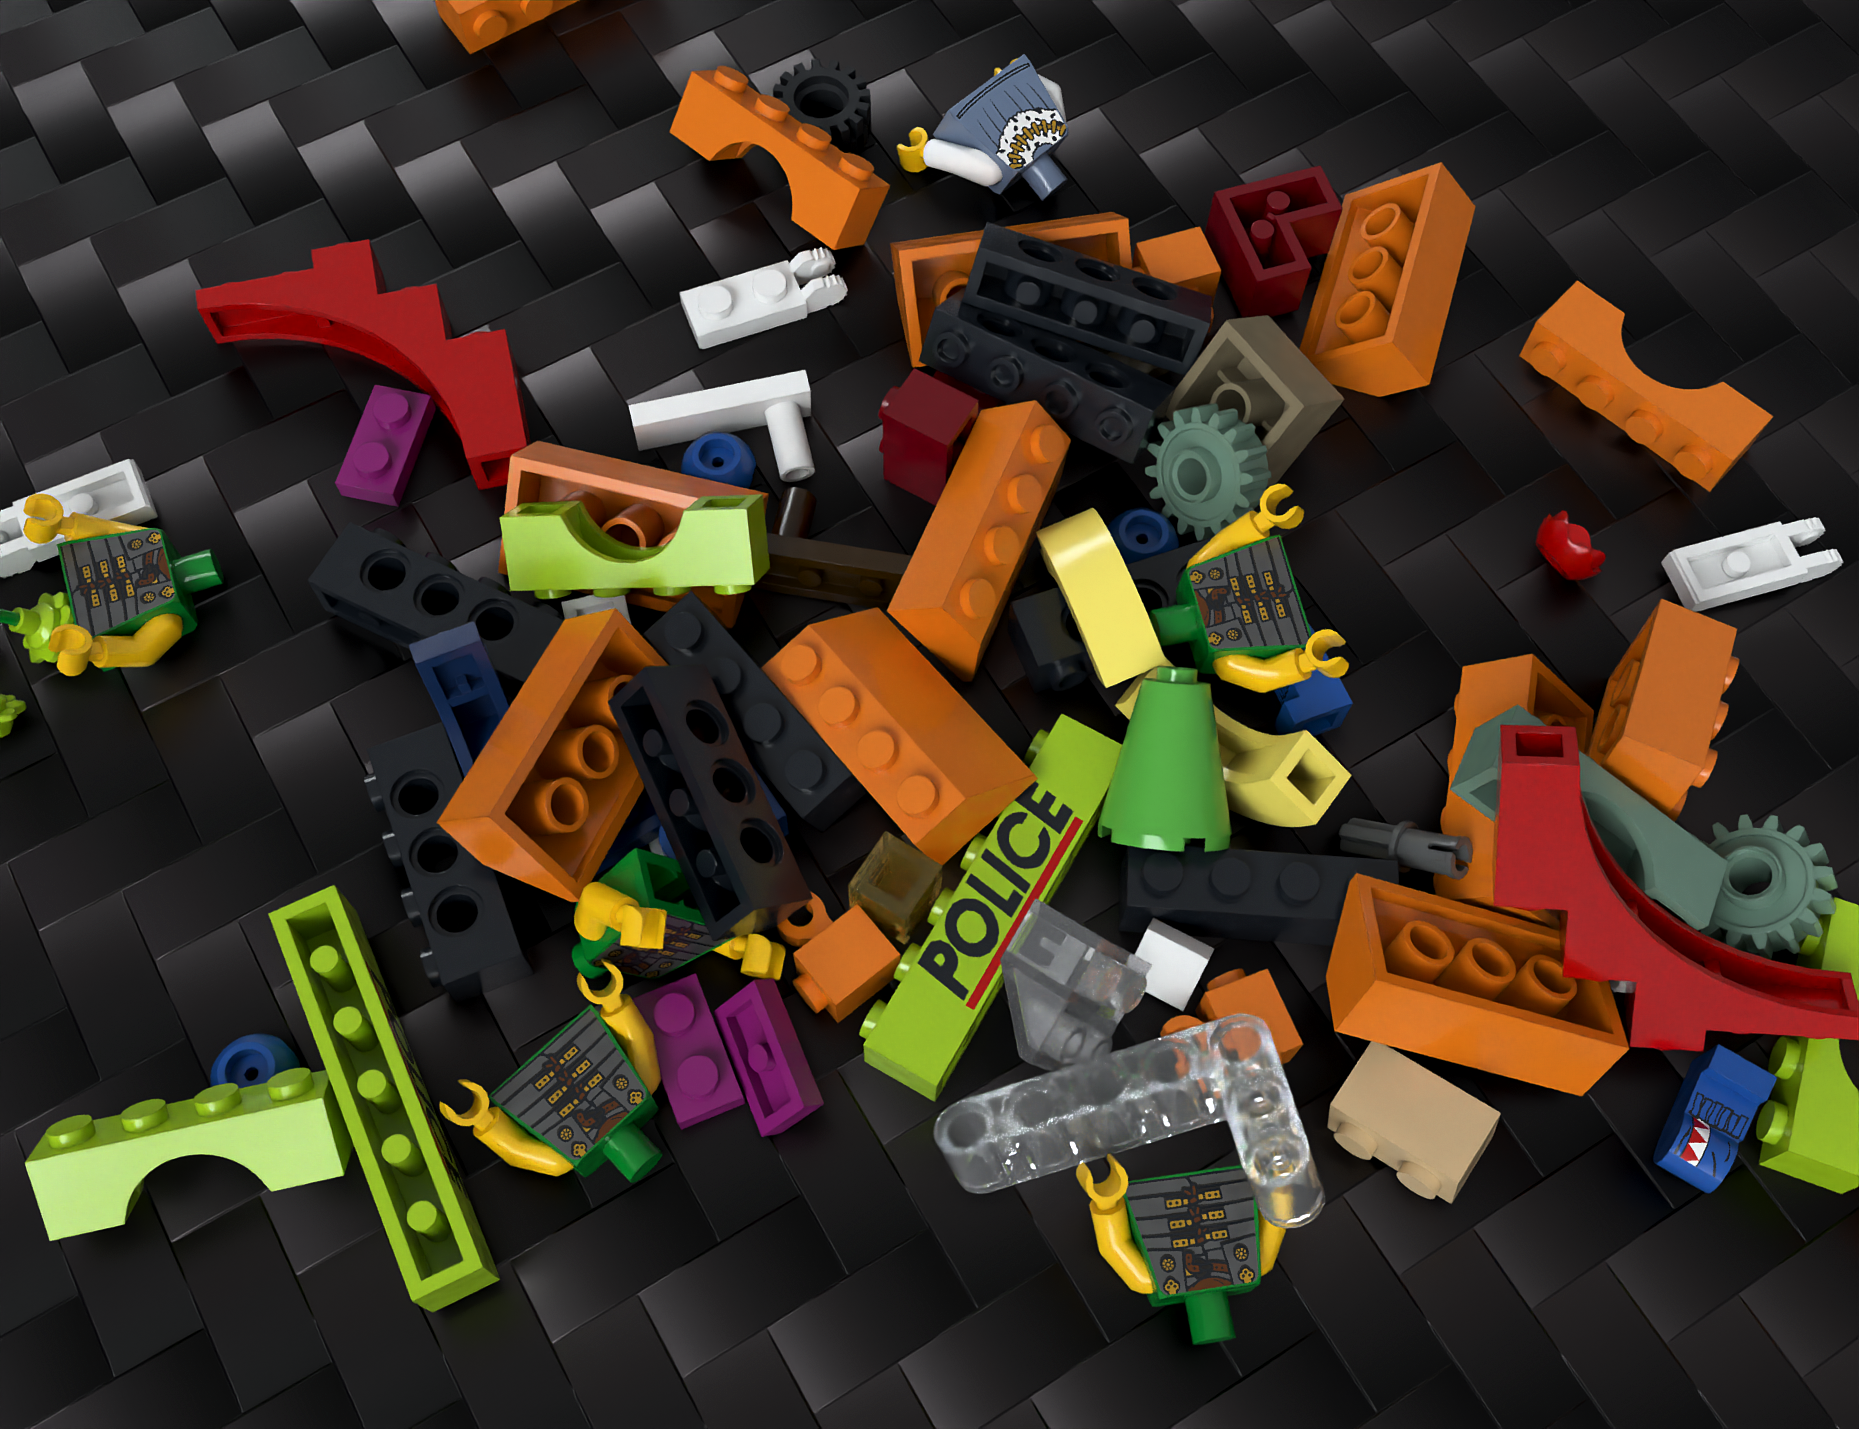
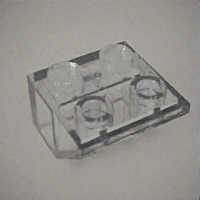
M1035 898L1000 959L1019 1057L1031 1065L1085 1083L1088 1076L1098 1071L1107 1060L1113 1045L1111 1036L1124 1013L1131 1012L1141 1001L1147 987V979L1145 977L1152 964L1085 924Z

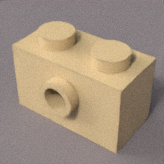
M1371 1041L1331 1102L1327 1128L1335 1132V1140L1353 1155L1365 1160H1370L1374 1156L1397 1170V1178L1414 1193L1427 1199H1434L1437 1195L1452 1204L1491 1141L1501 1113L1387 1045Z

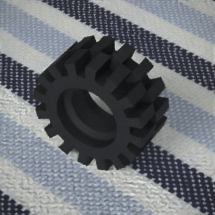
M820 59L811 60V69L807 70L801 62L793 66L794 76L785 71L780 76V84L775 83L773 97L788 105L790 108L789 115L802 124H811L827 132L832 138L830 143L839 150L857 155L858 145L864 148L868 142V134H871L870 89H867L864 77L860 75L856 78L855 69L849 65L841 72L839 61L830 60L828 68L821 67ZM815 107H831L840 111V113L828 118H814L804 114L807 110Z

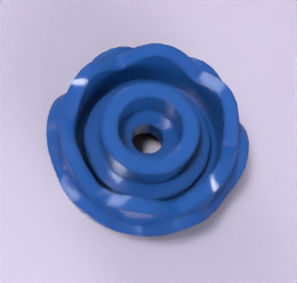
M711 432L697 438L685 451L682 459L681 473L749 489L756 468V460L752 450L742 439L726 432ZM716 463H723L721 467L713 466Z
M1134 508L1127 510L1115 517L1107 527L1125 565L1179 548V539L1173 524L1163 514L1153 509ZM1137 539L1146 540L1147 543L1139 544Z
M269 1034L246 1035L233 1041L218 1055L212 1066L210 1087L234 1083L238 1085V1088L267 1083L271 1077L278 1073L300 1068V1063L295 1053L282 1039ZM252 1070H258V1077L253 1081H249L248 1074Z

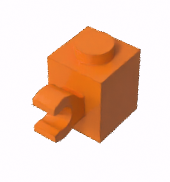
M1200 226L1136 243L1132 270L1212 296L1211 306H1213L1221 269ZM1211 307V324H1210V327H1209L1207 333H1209L1210 330H1211V326H1212V322H1213V318H1214V312H1213L1212 307Z
M810 892L813 899L804 906L813 915L811 922L805 926L798 927L792 925L786 918L777 925V930L785 942L792 946L801 947L793 953L796 973L799 975L792 981L796 990L815 1013H819L822 1009L826 1008L836 1022L839 1023L894 979L895 971L900 962V953L858 904L833 922L826 913L822 900L816 894Z
M1268 968L1249 976L1246 975L1244 969H1235L1214 978L1207 983L1209 991L1204 993L1195 1010L1199 1019L1188 1015L1176 1016L1167 1021L1160 1032L1163 1040L1171 1039L1176 1035H1185L1194 1043L1195 1051L1177 1059L1174 1065L1177 1073L1193 1072L1200 1068L1207 1060L1216 1057L1228 1085L1291 1061L1303 1045Z

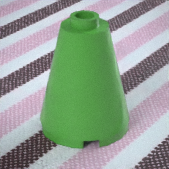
M1157 666L1156 678H1144L1142 680L1099 818V837L1111 835V842L1165 851H1185V844H1190L1191 838H1206L1204 852L1229 849L1232 829L1211 686L1209 683L1197 681L1198 669Z

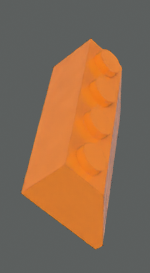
M1442 162L1346 194L1342 203L1343 210L1326 257L1299 349L1333 385L1376 397L1430 385L1476 207Z
M1107 212L1004 227L1132 270L1128 218L1117 213ZM984 230L890 243L897 301L913 368L928 366L919 362V358L935 307L962 288H966Z
M1036 400L980 411L887 609L890 615L963 682H972L1037 536L1036 531L1040 529L1059 486L1071 439Z
M536 441L510 456L504 514L522 503L582 501L594 522L612 538L631 546L655 547L671 542L680 525L683 511L702 496L763 494L764 513L766 514L769 493ZM502 538L498 573L508 575ZM691 586L690 591L713 610L727 627L732 628L735 625L746 592L723 595L715 593L714 586ZM631 588V592L625 594V599L628 604L667 613L689 592L674 596H658L653 593V588ZM593 589L573 590L585 594L594 595Z
M878 607L809 624L761 667L765 674L911 842L939 868L1038 779Z
M616 608L565 619L436 823L483 865L567 901L579 902L583 888L593 880L645 787L608 701L644 667L669 666L667 662Z
M1533 654L1463 666L1460 692L1456 695L1454 702L1456 726L1453 749L1450 750L1447 760L1450 774L1447 801L1441 813L1440 823L1443 834L1468 837L1472 843L1473 855L1471 863L1455 860V864L1466 866L1469 869L1464 878L1460 880L1434 873L1433 885L1435 895L1560 930L1561 910L1541 909L1538 911H1525L1516 907L1494 906L1492 861L1495 823L1451 791L1450 787L1474 729L1516 705L1521 706L1531 715L1539 718L1546 726L1576 727L1578 750L1585 755L1587 754L1592 737L1594 710Z
M1356 873L1350 880L1326 973L1335 1032L1581 1097L1629 1050L1609 980L1596 982L1582 978L1562 977L1559 930Z

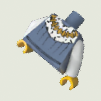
M1023 54L1021 57L1012 60L1010 65L1003 70L1000 67L995 68L994 77L950 108L933 133L936 139L929 141L928 135L923 128L916 127L912 129L909 133L911 147L902 144L897 145L900 164L903 169L909 172H920L929 166L953 173L982 186H988L994 193L1002 194L1020 179L1024 178L1039 198L1045 201L1068 180L1050 158L1069 135L1061 88L1057 83L1037 74L1030 60Z

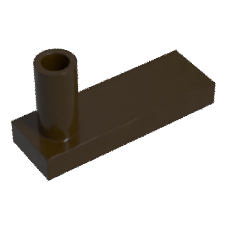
M792 487L784 490L771 534L767 533L770 569L755 585H752V588L873 608L878 607L879 609L887 610L912 556L807 539L817 500L811 492L802 488Z

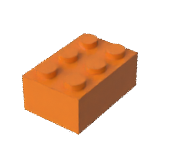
M1661 598L1608 679L1586 755L1675 822L1683 809L1689 787L1693 785L1701 788L1709 778L1716 763L1718 752L1709 748L1710 741L1715 738L1726 718L1729 704L1720 701L1721 695L1730 686L1737 672L1739 658L1731 656L1737 628Z

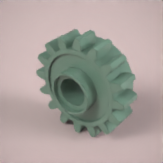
M1217 403L1174 412V420L1160 423L1157 427L1163 440L1149 443L1147 448L1152 455L1157 457L1155 465L1145 468V474L1156 477L1158 486L1149 493L1151 499L1163 498L1166 505L1161 514L1168 519L1178 517L1177 533L1184 535L1195 531L1197 541L1214 537L1219 531L1247 512L1254 511L1260 505V498L1266 490L1268 479L1271 478V471L1268 470L1266 456L1267 448L1266 445H1262L1260 439L1255 434L1256 427L1252 423L1245 424L1239 420L1238 411L1234 408L1219 411Z
M1748 814L1740 815L1738 830L1730 833L1719 822L1712 825L1716 840L1711 844L1700 841L1726 860L1728 864L1709 925L1703 928L1701 933L1738 950L1759 953L1761 957L1770 960L1772 959L1773 952L1788 949L1793 954L1800 952L1798 942L1808 934L1820 937L1824 933L1819 922L1820 915L1835 914L1836 911L1833 897L1827 891L1838 888L1833 868L1826 866L1829 863V859L1821 843L1809 845L1808 835L1805 828L1801 825H1797L1786 834H1783L1779 818L1774 815L1768 817L1763 828H1754ZM1753 883H1770L1769 887L1759 894H1742L1745 888Z

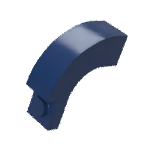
M474 621L409 644L414 663L441 717L464 777H466L510 707L509 700L491 656L482 641Z

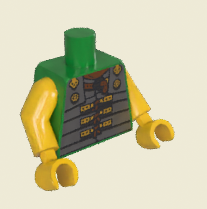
M1275 484L1266 489L1260 498L1261 512L1257 513L1252 510L1219 531L1188 561L1187 569L1183 572L1176 589L1178 605L1154 609L1149 612V619L1161 647L1189 642L1196 669L1200 673L1217 674L1221 680L1259 693H1266L1308 680L1314 670L1320 671L1329 678H1339L1346 673L1349 667V663L1343 657H1335L1328 661H1323V656L1328 649L1340 647L1346 641L1337 632L1330 629L1320 630L1311 635L1280 534L1270 536L1269 529L1273 526L1281 529H1291L1297 527L1304 517V510L1300 506H1295L1285 514L1276 516L1277 504L1293 493V490L1285 484Z
M43 493L33 494L25 502L23 512L26 515L45 519H26L23 532L31 542L37 544L48 543L57 534L64 535L66 541L57 544L74 624L57 626L52 631L48 647L52 652H60L56 667L66 676L81 674L86 670L88 661H92L103 672L116 667H148L154 665L181 636L194 631L197 627L198 619L191 593L224 583L221 566L212 549L181 558L180 553L162 529L120 523L76 512L71 513L69 517L63 516L62 504L53 496Z
M635 848L598 882L587 884L583 888L579 902H576L574 924L579 932L581 942L573 947L572 959L578 971L589 979H597L609 971L604 966L602 958L610 960L621 973L653 979L662 977L713 950L734 960L743 958L740 972L745 975L760 979L774 978L775 981L780 980L786 949L783 945L770 942L766 937L759 934H747L718 941L712 940L676 859Z
M602 958L604 966L611 974L610 983L605 989L600 991L590 990L580 972L577 976V984L583 995L590 1002L602 1004L600 1014L590 1004L489 1096L482 1086L467 1079L458 1080L462 1086L470 1089L474 1097L473 1105L466 1113L458 1115L441 1101L439 1106L440 1112L448 1120L460 1126L474 1125V1136L511 1166L556 1177L574 1169L586 1178L609 1159L630 1183H634L644 1177L662 1157L660 1149L641 1130L659 1110L652 1094L657 1090L661 1081L653 1032L632 998L628 994H620L623 989L621 972L610 960ZM489 1099L496 1107L489 1108Z
M1266 1131L1256 1135L1253 1143L1254 1151L1264 1168L1258 1174L1256 1173L1255 1164L1249 1163L1128 1181L1124 1168L1111 1154H1107L1110 1174L1101 1183L1093 1184L1091 1172L1084 1162L1080 1163L1076 1169V1177L1089 1197L1092 1198L1089 1206L1100 1254L1131 1290L1147 1294L1152 1307L1185 1303L1193 1345L1236 1338L1228 1296L1251 1292L1260 1285L1261 1276H1264L1273 1269L1289 1224L1293 1189L1291 1176L1300 1170L1304 1161L1303 1149L1292 1132L1288 1136V1150L1284 1155L1276 1158L1268 1156L1270 1139Z

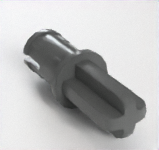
M1352 818L1347 824H1343L1339 830L1341 838L1340 850L1345 855L1357 858L1397 860L1399 873L1403 874L1411 869H1416L1460 880L1464 878L1469 869L1466 866L1455 864V860L1467 863L1472 862L1473 849L1468 837L1419 830L1417 824L1412 821L1405 820L1398 825Z

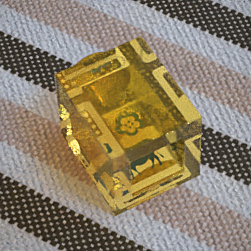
M885 831L848 884L850 909L858 904L879 929L906 944L941 892L943 865Z

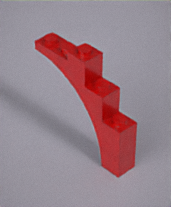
M369 239L351 243L344 242L335 246L311 250L312 269L296 272L288 271L279 275L242 282H228L220 286L195 290L197 309L217 344L252 339H287L335 346L363 355L392 369L412 382L424 394L431 395L436 406L448 418L462 440L465 456L478 490L507 485L510 456L531 444L517 365L506 330L474 332L465 337L453 339L450 320L437 284L420 287L411 286L399 291L386 293L384 275Z
M1500 725L1492 861L1494 906L1516 907L1525 911H1538L1541 909L1561 910L1559 939L1562 977L1582 978L1596 982L1608 980L1627 981L1624 1004L1630 1047L1654 1048L1666 1051L1688 1050L1703 1052L1706 1030L1727 1031L1735 1034L1757 1033L1803 1036L1811 1039L1859 1040V1001L1851 973L1811 969L1777 962L1733 948L1704 935L1675 918L1649 898L1624 873L1605 847L1597 832L1581 791L1576 727Z

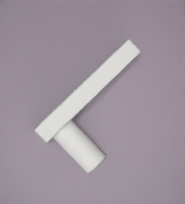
M806 370L628 405L639 451L696 440L700 436L711 432L730 433L768 425L780 479L786 482L800 481L815 473L803 423V417L811 416V390Z

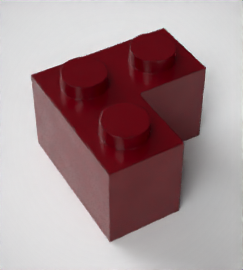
M1321 165L1214 192L1204 236L1219 264L1221 273L1242 318L1265 315L1274 317L1298 310L1312 268L1307 258L1329 253L1343 208Z
M914 368L900 388L893 386L888 391L879 409L878 416L883 422V437L880 442L879 451L883 453L884 479L936 506L980 411L1005 406V403L938 370L931 377Z

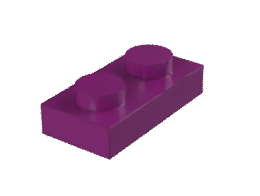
M374 385L335 481L341 496L399 506L436 411L431 395Z
M696 973L632 998L654 1034L661 1079L681 1130L745 1104L744 1097Z
M774 978L752 981L713 1011L761 1137L784 1132L824 1104Z

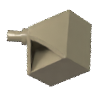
M1268 315L1226 320L1175 389L1165 415L1172 421L1174 420L1173 413L1178 410L1217 403L1219 411L1232 408L1237 410L1238 419L1245 424L1252 423L1256 427L1255 434L1260 439L1262 445H1266L1268 470L1271 471V478L1268 479L1267 483L1268 487L1278 482L1345 399Z

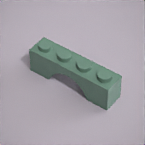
M1519 705L1512 707L1474 729L1450 787L1451 791L1494 823L1500 725L1546 726L1539 718L1531 715ZM1579 751L1581 791L1590 818L1607 850L1624 873L1649 898L1671 915L1696 930L1708 927L1728 862L1704 845L1696 836L1684 830L1651 805L1644 797L1635 793L1599 766L1592 758Z

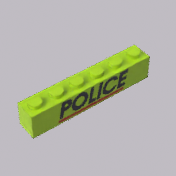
M1064 714L1060 715L1050 733L1043 729L1039 730L1024 758V763L1030 766L1029 769L1038 779L996 816L999 819L988 837L978 833L969 845L960 865V868L967 871L956 891L946 887L941 892L927 921L934 925L932 931L922 947L914 942L908 947L894 974V978L901 983L888 1004L880 999L877 1000L860 1029L859 1036L866 1039L863 1044L864 1061L936 1102L1101 815L1122 744Z
M332 885L268 913L412 1302L433 1313L501 1280L357 911L339 889Z

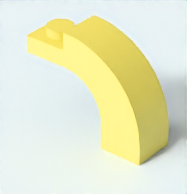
M1091 508L1036 531L1042 547L1039 550L1047 570L1056 580L1067 602L1098 679L1105 688L1166 664L1167 661L1131 575L1098 512Z
M1165 657L1167 663H1166V664H1163V665H1161V666H1171V667H1175V666ZM1157 667L1139 674L1115 704L1129 720L1142 680L1144 678H1156ZM1213 705L1228 809L1250 819L1275 826L1303 827L1316 825L1352 775L1307 730L1286 735L1261 733L1233 720Z

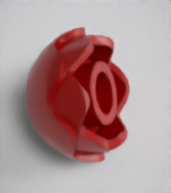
M1561 511L1555 516L1549 513L1544 518L1537 532L1536 546L1560 575L1567 580H1584L1602 572L1599 567L1604 563L1606 555L1601 550L1593 549L1590 535L1584 527L1569 524V515L1566 511Z

